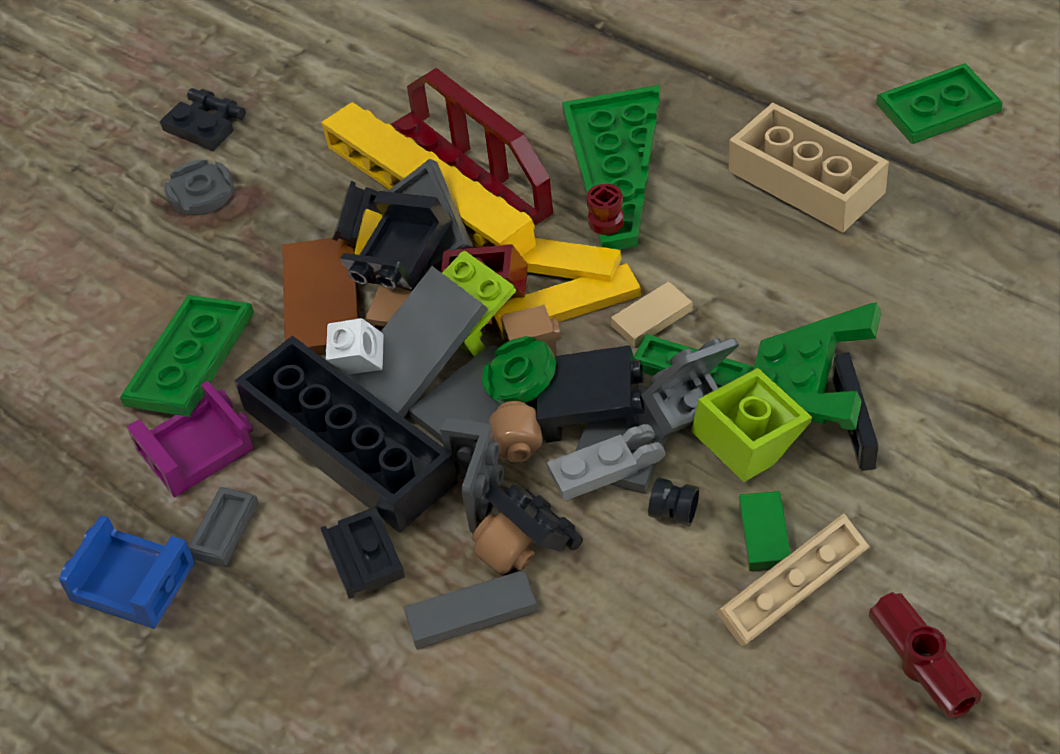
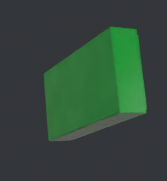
M780 491L739 494V507L749 571L771 569L791 553Z

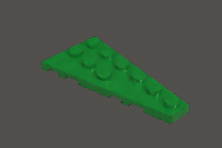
M660 85L562 102L563 115L586 197L587 192L599 184L615 185L623 194L622 210L624 212V224L619 231L613 234L602 235L597 233L600 247L620 250L638 246L661 96Z

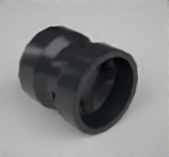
M658 477L650 495L648 516L659 520L665 517H672L679 525L691 526L698 506L699 487L690 484L678 487L671 480Z

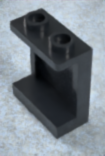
M379 191L373 202L383 217L359 255L343 253L340 261L348 270L349 277L359 284L371 283L383 285L390 289L398 287L412 290L452 220L437 197Z
M630 345L555 356V374L549 385L537 396L536 419L541 426L546 443L562 441V426L626 418L629 428L639 426V414H644L645 412L644 400L641 396L642 391L638 387V384L644 383V369L642 361L635 360Z

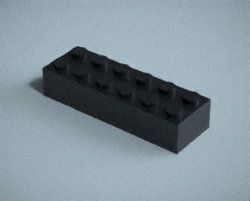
M293 335L234 380L246 412L369 509L376 507L380 517L399 533L458 483L452 453Z

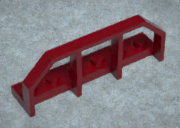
M437 68L407 86L411 112L390 124L397 132L407 138H412L417 145L426 151L435 153L440 160L449 166L456 167L461 174L472 181L479 182L484 189L496 197H502L519 212L528 214L534 225H537L553 214L550 177L526 136ZM425 83L445 97L452 143L424 122V120L430 117ZM466 114L484 127L490 173L464 154L471 149ZM505 144L511 149L532 185L534 208L502 184L509 179Z

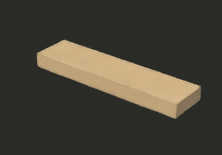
M843 513L715 612L742 647L865 552L870 546L845 513Z

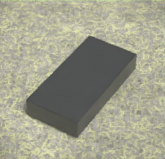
M220 487L188 546L193 559L226 567L259 504L257 496Z

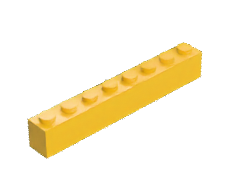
M351 102L321 122L328 148L388 190L427 160L432 159L438 162L474 248L512 244L520 255L523 256L536 246L535 225L528 214L519 212L502 197H496L484 189L479 182L472 181L464 176L456 167L449 166L440 160L435 153L426 151L417 145L412 138L405 137L397 132L389 123L385 124L376 118L369 110H364Z

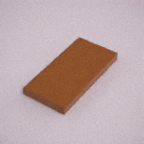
M327 238L282 245L285 341L293 335L318 355L326 354L328 324L359 319L357 282L349 277L348 270L340 261L343 253L354 254L355 248L348 246L347 241L340 238L337 241Z

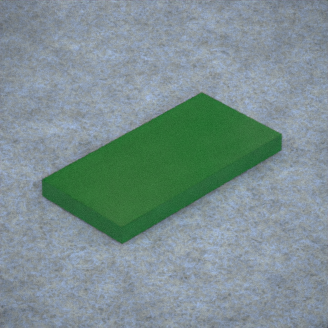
M187 295L121 394L120 400L123 406L190 417L204 394L201 384L206 381L211 383L255 313L252 304Z

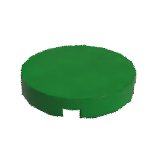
M531 336L512 339L497 349L494 353L496 358L491 364L489 362L486 363L481 381L484 391L498 405L509 401L527 403L536 398L549 385L555 374L556 359L553 351L542 340L538 341L535 337Z

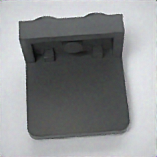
M720 338L713 339L696 352H693L691 348L685 349L670 359L672 366L658 372L650 379L653 384L641 396L664 436L693 425L698 399L718 389L710 372L739 346L735 338L723 342Z
M444 417L440 428L443 446L453 455L456 477L464 479L462 496L469 530L471 533H474L480 523L492 513L493 504L485 498V495L494 483L502 484L504 469L502 465L498 464L500 445L498 441H494L492 424L476 422L469 418Z

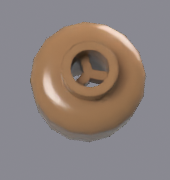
M521 401L503 403L489 418V424H492L494 441H498L500 445L499 456L511 462L528 460L542 446L541 426L536 419L537 412L534 408Z
M493 513L489 514L480 523L472 536V540L475 541V555L499 574H507L514 568L522 571L535 554V551L530 548L533 540L503 513L497 516Z

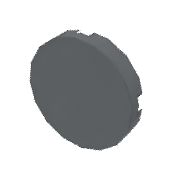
M196 160L178 167L170 174L171 180L168 183L166 182L164 187L169 205L175 211L186 215H202L217 210L231 198L234 190L229 169L219 162H216V165L208 164L207 160Z

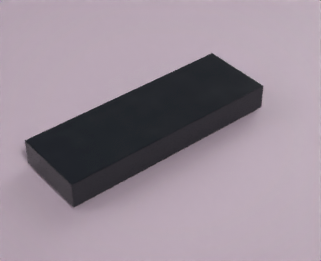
M849 352L836 354L832 375L835 391H857L862 401L856 429L848 430L859 469L861 468V471L876 469L879 444Z

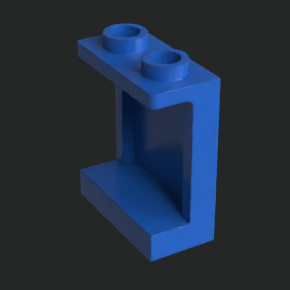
M101 515L94 526L87 530L82 544L73 557L64 564L59 581L70 601L155 629L195 562L186 540L171 536L164 546L114 529L110 518Z

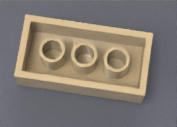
M771 103L729 140V172L842 233L886 193L889 161L775 103Z

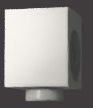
M362 318L329 323L327 326L326 360L348 375L382 370L384 334Z

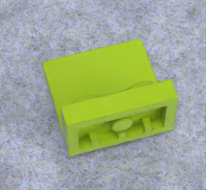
M462 251L442 274L488 308L459 346L462 351L471 358H474L485 349L480 340L483 336L480 330L516 292V289L510 282L468 252Z

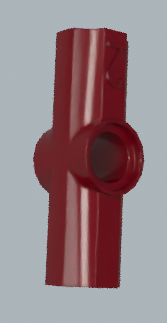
M891 592L881 597L870 608V619L902 659V669L905 675L911 680L921 683L947 718H959L968 713L980 701L981 692L946 650L944 635L938 629L927 626L902 593L895 594ZM917 652H925L931 656H921Z

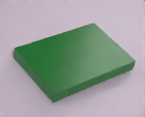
M966 63L877 95L876 100L879 108L911 144L1001 112L1003 102Z

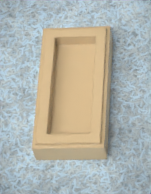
M668 281L612 316L611 326L630 344L636 347L642 343L646 334L654 336L693 311V302Z

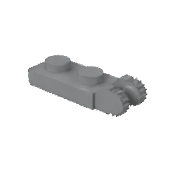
M643 424L628 429L623 436L620 434L547 462V468L562 499L566 501L637 474L638 470L660 462L666 452L659 442L649 444L655 438V433L651 426Z

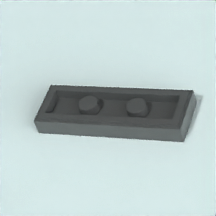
M525 570L403 607L416 649L538 611Z

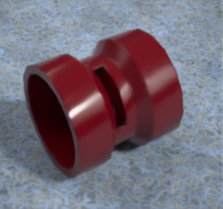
M599 184L592 187L587 192L586 197L590 229L602 235H609L619 231L624 224V212L622 210L623 194L621 190L612 184Z

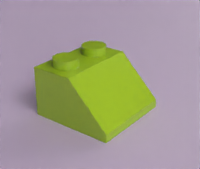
M756 368L699 398L691 432L743 482H746L774 466L811 423L812 416L760 369Z

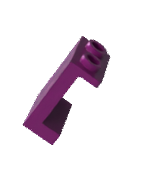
M209 381L201 384L204 398L198 402L190 417L175 415L150 431L141 419L127 426L136 451L174 498L254 449L249 435L253 428L248 418L241 411L236 414L233 410V404L223 389L216 391Z

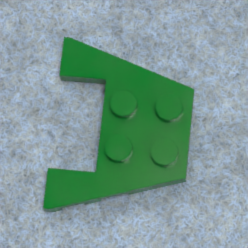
M877 302L761 340L753 370L756 368L760 369L812 416V422L825 424L828 420L839 423L841 428L856 429L862 403L858 392L825 393L835 347L838 342L876 339L881 318V311Z

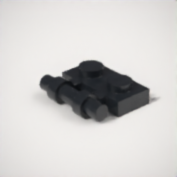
M191 88L187 93V98L193 103L188 105L180 101L160 120L163 131L214 151L233 132L230 120L232 118L242 120L245 117L246 110L238 106L237 102L232 99H220L215 97L214 93L209 90ZM210 109H213L216 112L214 114H211L208 111Z
M495 483L485 495L486 499L538 546L556 551H561L565 544L571 550H576L581 546L583 538L575 531V525L566 517L560 518L550 509V503L541 495L535 496L528 489L524 490L514 484L508 488Z

